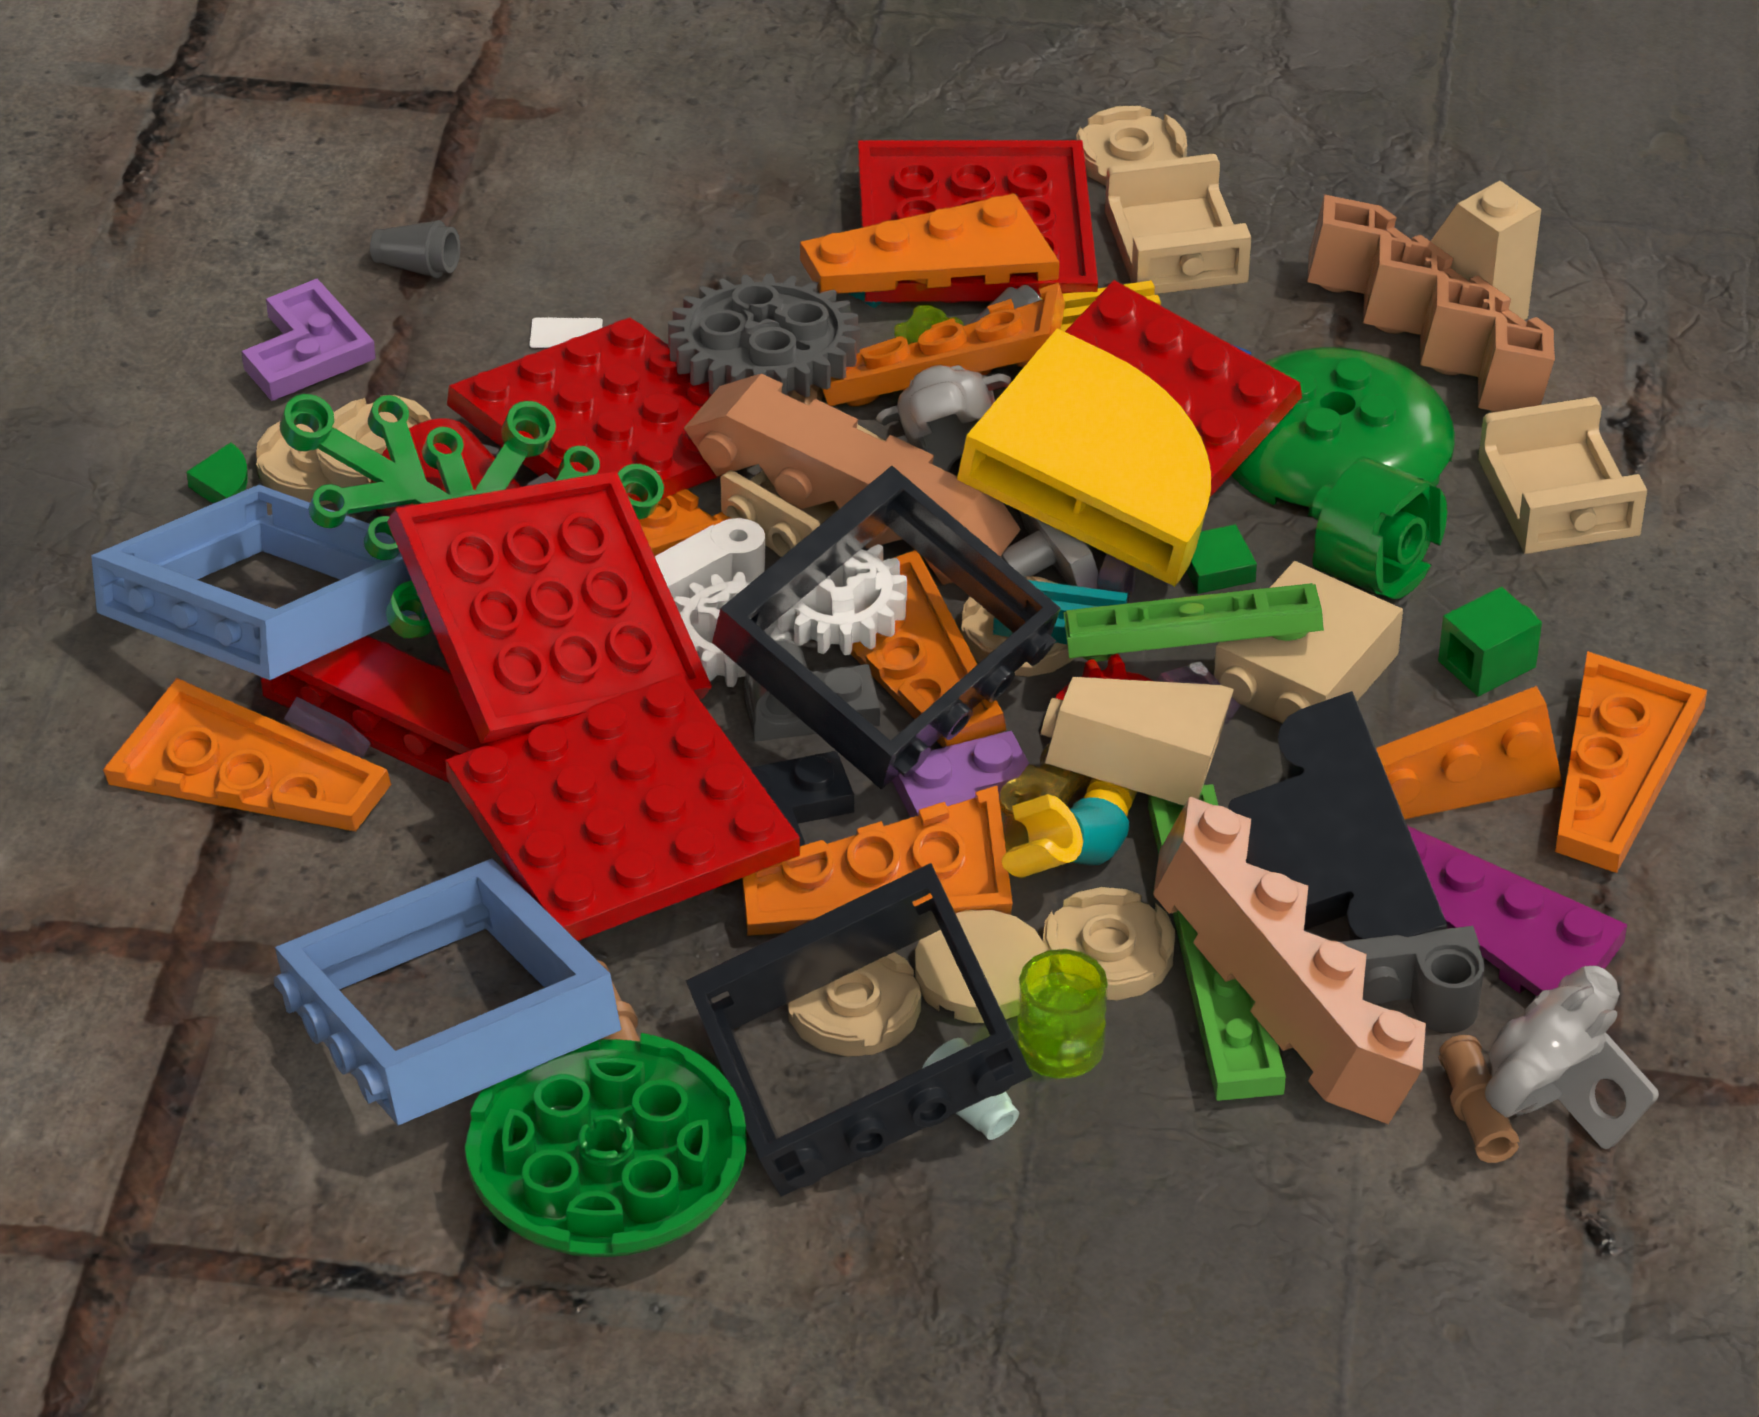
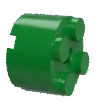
M1365 456L1359 457L1353 465L1345 470L1334 486L1324 485L1314 498L1311 512L1313 518L1318 520L1315 534V550L1312 558L1314 568L1378 595L1387 596L1392 599L1403 598L1421 583L1432 565L1422 561L1430 542L1441 545L1447 522L1445 494L1440 488L1432 486V483L1423 478Z

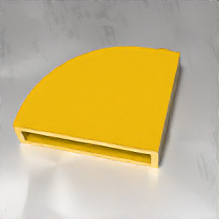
M1058 328L967 434L957 476L958 481L1174 587L1186 572L1195 553L1211 492V470L1206 449L1197 429L1182 407L1155 381L1129 363Z

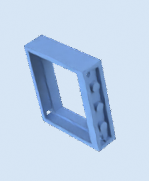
M262 485L249 488L91 555L97 613L268 680L274 679L388 626L386 608L394 590L400 584L412 581L400 552L391 560H379L372 557L366 551L364 537L370 525L369 523L346 516L344 522L338 527H320L310 518L308 511L310 502ZM267 503L272 504V515L270 516L267 515ZM324 508V509L327 510V511L335 512V511L329 510V509H327V508ZM386 533L375 534L376 538L382 543H395L393 538ZM264 551L340 580L274 609L197 579ZM409 610L402 611L406 617L414 614V612Z
M492 858L275 947L281 974L274 977V986L283 995L286 1012L290 1014L296 1011L300 1015L312 1041L315 1044L324 1042L329 1048L338 1070L343 1075L351 1072L357 1079L360 1090L368 1104L376 1101L398 1126L621 1030L610 973ZM484 929H487L544 987L539 991L397 1051L387 1043L339 990Z

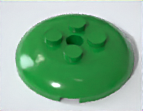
M1317 347L1296 350L1264 362L1300 382L1302 398L1231 474L1250 493L1272 505H1275L1280 498L1294 504L1309 507L1308 516L1313 517L1311 512L1312 504L1318 491L1324 485L1334 486L1345 470L1353 465L1361 456L1374 459L1423 478L1432 483V486L1436 487L1439 484L1440 474L1448 462H1452L1455 445L1454 425L1448 408L1439 394L1412 370L1375 353L1340 347Z
M641 1033L640 1041L599 1039L483 1089L470 1111L471 1122L465 1144L467 1168L477 1194L491 1213L508 1229L536 1245L556 1252L586 1257H616L646 1252L676 1241L706 1222L721 1207L738 1181L746 1155V1124L741 1103L733 1087L714 1065L701 1055L674 1041Z

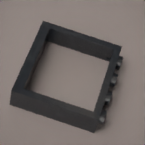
M890 466L722 606L719 611L712 643L877 787L883 789L898 774H902L904 777L912 775L928 757L931 750L930 746L940 737L944 736L947 740L954 738L973 715L972 709L982 700L986 699L990 703L996 701L1011 685L1015 677L1014 672L1024 663L1028 662L1031 666H1034L1048 654L1056 642L1051 635L1061 608L895 467ZM886 527L893 530L1013 632L1009 638L892 740H889L764 631Z
M932 863L686 980L725 1078L733 1087L741 1103L746 1129L758 1158L781 1197L801 1187L813 1185L822 1177L863 1157L873 1156L882 1151L886 1146L917 1131L938 1125L949 1116L990 1096L1002 1094L1009 1090L1011 1086L1033 1076ZM931 893V899L914 906V901ZM941 930L990 1036L778 1137L734 1029ZM728 991L729 996L713 1003L712 998Z

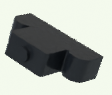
M1353 691L1305 707L1289 715L1281 725L1278 735L1282 771L1287 780L1236 797L1230 801L1228 806L1232 812L1251 819L1246 863L1269 872L1283 874L1291 880L1308 886L1304 930L1346 915L1348 916L1350 941L1393 935L1412 937L1435 930L1447 929V922Z

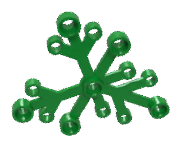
M301 394L289 400L279 425L282 437L293 449L304 452L319 449L376 482L344 488L333 484H326L317 488L309 504L308 511L312 521L323 528L340 526L347 514L409 504L417 505L505 490L526 458L537 456L547 449L556 429L554 416L545 406L533 401H523L515 404L509 410L501 429L502 439L505 444L475 490H473L461 455L464 447L461 436L455 430L448 427L433 429L428 434L424 443L422 456L430 467L439 470L446 491L444 492L426 481L407 425L409 409L405 402L396 396L385 395L376 399L368 416L370 430L375 435L384 438L391 460L334 428V412L331 406L324 399L316 395ZM389 412L393 414L398 421H385L381 418L379 413ZM296 425H306L313 430V432L303 431L299 429ZM518 431L528 432L534 439L527 438ZM433 444H445L451 449L452 453H441L435 449ZM585 446L569 448L559 465V476L555 481L597 474L600 468L597 454ZM570 463H581L587 468L588 472H578ZM630 464L623 467L618 472V475L626 493L635 494L642 501H635L628 496L638 519L647 518L654 513L663 496V481L655 470L646 465ZM320 502H333L337 505L339 511H327L320 505ZM388 516L374 519L370 523L364 537L366 551L372 557L379 560H391L400 552L387 523ZM386 533L393 538L395 543H382L376 538L375 534ZM407 581L400 584L394 590L386 608V618L395 633L404 638H420L429 634L433 629L413 582ZM402 611H412L419 616L420 620L410 619Z

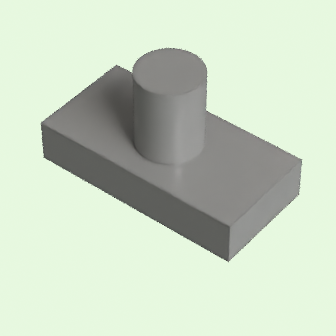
M1020 511L1024 527L1030 535L1007 547L1000 556L1025 578L1054 565L1068 585L1103 590L1093 554L1084 542Z

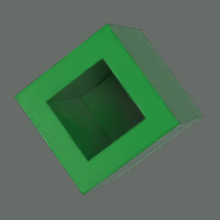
M1501 586L1443 615L1438 662L1479 697L1536 668L1542 621L1537 618L1531 608L1522 605Z

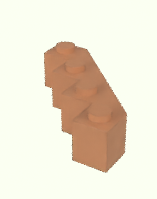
M1324 195L1309 250L1308 283L1318 284L1332 292L1353 291L1363 293L1364 324L1374 325L1387 333L1409 332L1419 334L1421 366L1431 367L1445 375H1458L1461 373L1478 377V408L1490 410L1493 413L1541 405L1555 361L1553 328L1537 317L1529 319L1527 322L1509 310L1511 298L1480 276L1471 277L1469 280L1464 278L1451 268L1454 259L1452 256L1422 235L1414 236L1411 240L1394 227L1397 217L1382 206Z
M762 373L719 386L684 427V430L716 476L723 475L729 470L737 471L759 464L779 496L800 510L830 501H835L837 506L841 508L890 466H893L999 556L1003 554L1021 530L1003 502L958 481L956 475L933 465V454L892 435L884 442L857 429V418L817 399H814L808 406L781 393L783 383ZM886 527L867 543L865 547L871 548L877 544L882 545L901 540L902 538L889 527ZM925 558L942 585L953 583Z
M1189 796L1159 851L1153 895L1169 914L1180 911L1196 930L1198 935L1193 943L1225 982L1236 979L1251 996L1255 1003L1250 1012L1283 1051L1294 1048L1312 1069L1313 1074L1308 1081L1324 1101L1389 1124L1422 1072L1426 1023L1410 1018L1401 1012L1389 1010L1362 1000L1367 954L1349 948L1343 943L1330 941L1304 931L1308 886L1291 880L1283 874L1269 872L1246 863L1251 819L1236 814L1223 806L1212 805Z

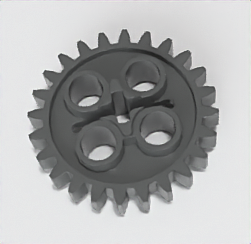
M746 274L742 275L741 284L733 285L725 279H720L719 290L717 291L701 286L699 287V298L685 296L683 298V308H674L672 310L673 321H668L670 361L677 362L678 374L690 373V384L693 386L709 381L710 394H713L719 386L762 373L783 383L781 393L788 396V391L795 390L800 395L809 397L810 385L813 384L823 389H829L831 377L846 378V367H855L856 354L860 353L858 314L850 313V302H836L835 290L818 294V282L815 281L803 287L796 286V276H790L783 283H775L772 274H766L762 282H754Z

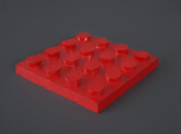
M858 140L861 228L880 224L884 221L899 220L934 212L938 209L952 208L987 200L991 197L1015 193L1060 262L1058 280L1038 281L1036 272L1010 274L1009 283L985 284L983 276L951 277V287L927 288V284L914 280L898 281L896 290L865 292V302L942 301L956 303L960 301H994L1008 287L1017 289L1022 285H1028L1041 297L1039 289L1059 283L1062 294L1098 292L1083 140Z
M1115 280L1107 286L1065 331L1129 363L1155 381L1182 407L1197 429L1208 455L1211 470L1210 497L1302 398L1301 385L1297 380Z
M631 317L616 321L603 328L571 338L563 343L526 355L518 360L480 372L475 376L449 385L447 406L500 447H503L505 444L501 435L503 423L509 410L515 404L523 401H533L545 406L552 413L556 429L547 449L537 456L526 458L523 462L525 466L538 476L547 473L556 480L559 476V465L566 451L574 446H585L593 450L599 458L600 468L597 474L617 471L618 473L623 467L630 464H642L655 470L664 484V493L661 500L681 490L692 488L718 477L703 459L699 450L684 430L688 422L712 396L709 393V381L694 386L690 384V373L678 374L677 362L670 361L668 344ZM518 431L521 435L534 439L528 432ZM578 462L570 463L576 471L588 472L583 464ZM627 493L631 499L642 502L635 494Z
M617 471L395 508L387 523L481 744L507 738L543 724H550L584 713L590 706L680 673L699 699H703L712 688Z
M681 673L590 706L584 713L550 724H543L534 729L445 759L447 779L513 879L577 941L800 856L799 835Z

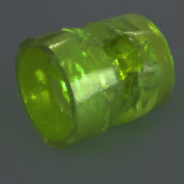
M1069 949L1048 950L1034 956L1022 968L1018 986L1017 1044L1028 1067L1040 1075L1057 1079L1073 1078L1091 1071L1101 1061L1105 1049V1013L1107 1010L1108 982L1106 972L1097 960L1083 952Z

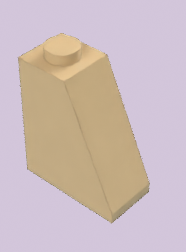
M1498 181L1457 203L1431 242L1454 258L1451 266L1453 270L1467 280L1474 276H1480L1511 298L1509 310L1523 320L1528 319L1541 208L1502 181Z
M1072 677L1064 700L1052 697L1045 715L1041 735L1052 738L1045 763L1181 805H1185L1189 796L1199 800L1219 742L1234 689L1222 685Z

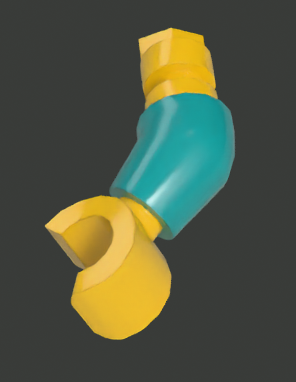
M1092 777L1084 798L1074 803L1070 809L1058 797L1049 794L1013 805L1014 818L1026 826L1029 843L1013 847L1006 852L1001 861L1003 868L1011 875L1023 878L1069 862L1089 866L1101 865L1117 854L1129 832L1128 811L1132 806L1137 791Z

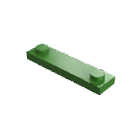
M1313 583L1073 609L1064 612L1069 659L1082 657L1085 660L1094 659L1096 662L1106 661L1113 654L1270 636L1278 640L1290 641L1303 638L1309 632L1324 631L1322 607L1316 584L1313 585Z

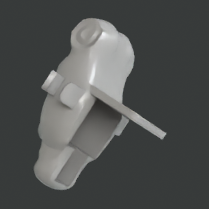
M943 365L933 366L917 374L911 380L910 386L899 396L897 406L882 410L877 415L876 420L884 426L893 421L900 420L905 435L897 438L933 454V465L949 472L952 464L962 458L967 434L995 402L992 390L1008 387L1011 378L1005 374H995L987 377L978 372L965 370L960 365L952 367Z
M1584 966L1570 975H1566L1559 982L1557 988L1543 990L1525 1009V1015L1512 1019L1500 1030L1490 1048L1489 1059L1492 1065V1078L1485 1090L1486 1100L1493 1109L1504 1117H1511L1514 1114L1518 1117L1543 1108L1548 1103L1558 1099L1600 1147L1609 1149L1615 1146L1658 1099V1090L1606 1033L1617 1018V1012L1614 1008L1620 995L1617 989V982L1608 971L1599 966ZM1601 1079L1613 1080L1624 1091L1626 1107L1621 1116H1610L1598 1106L1595 1098V1089Z

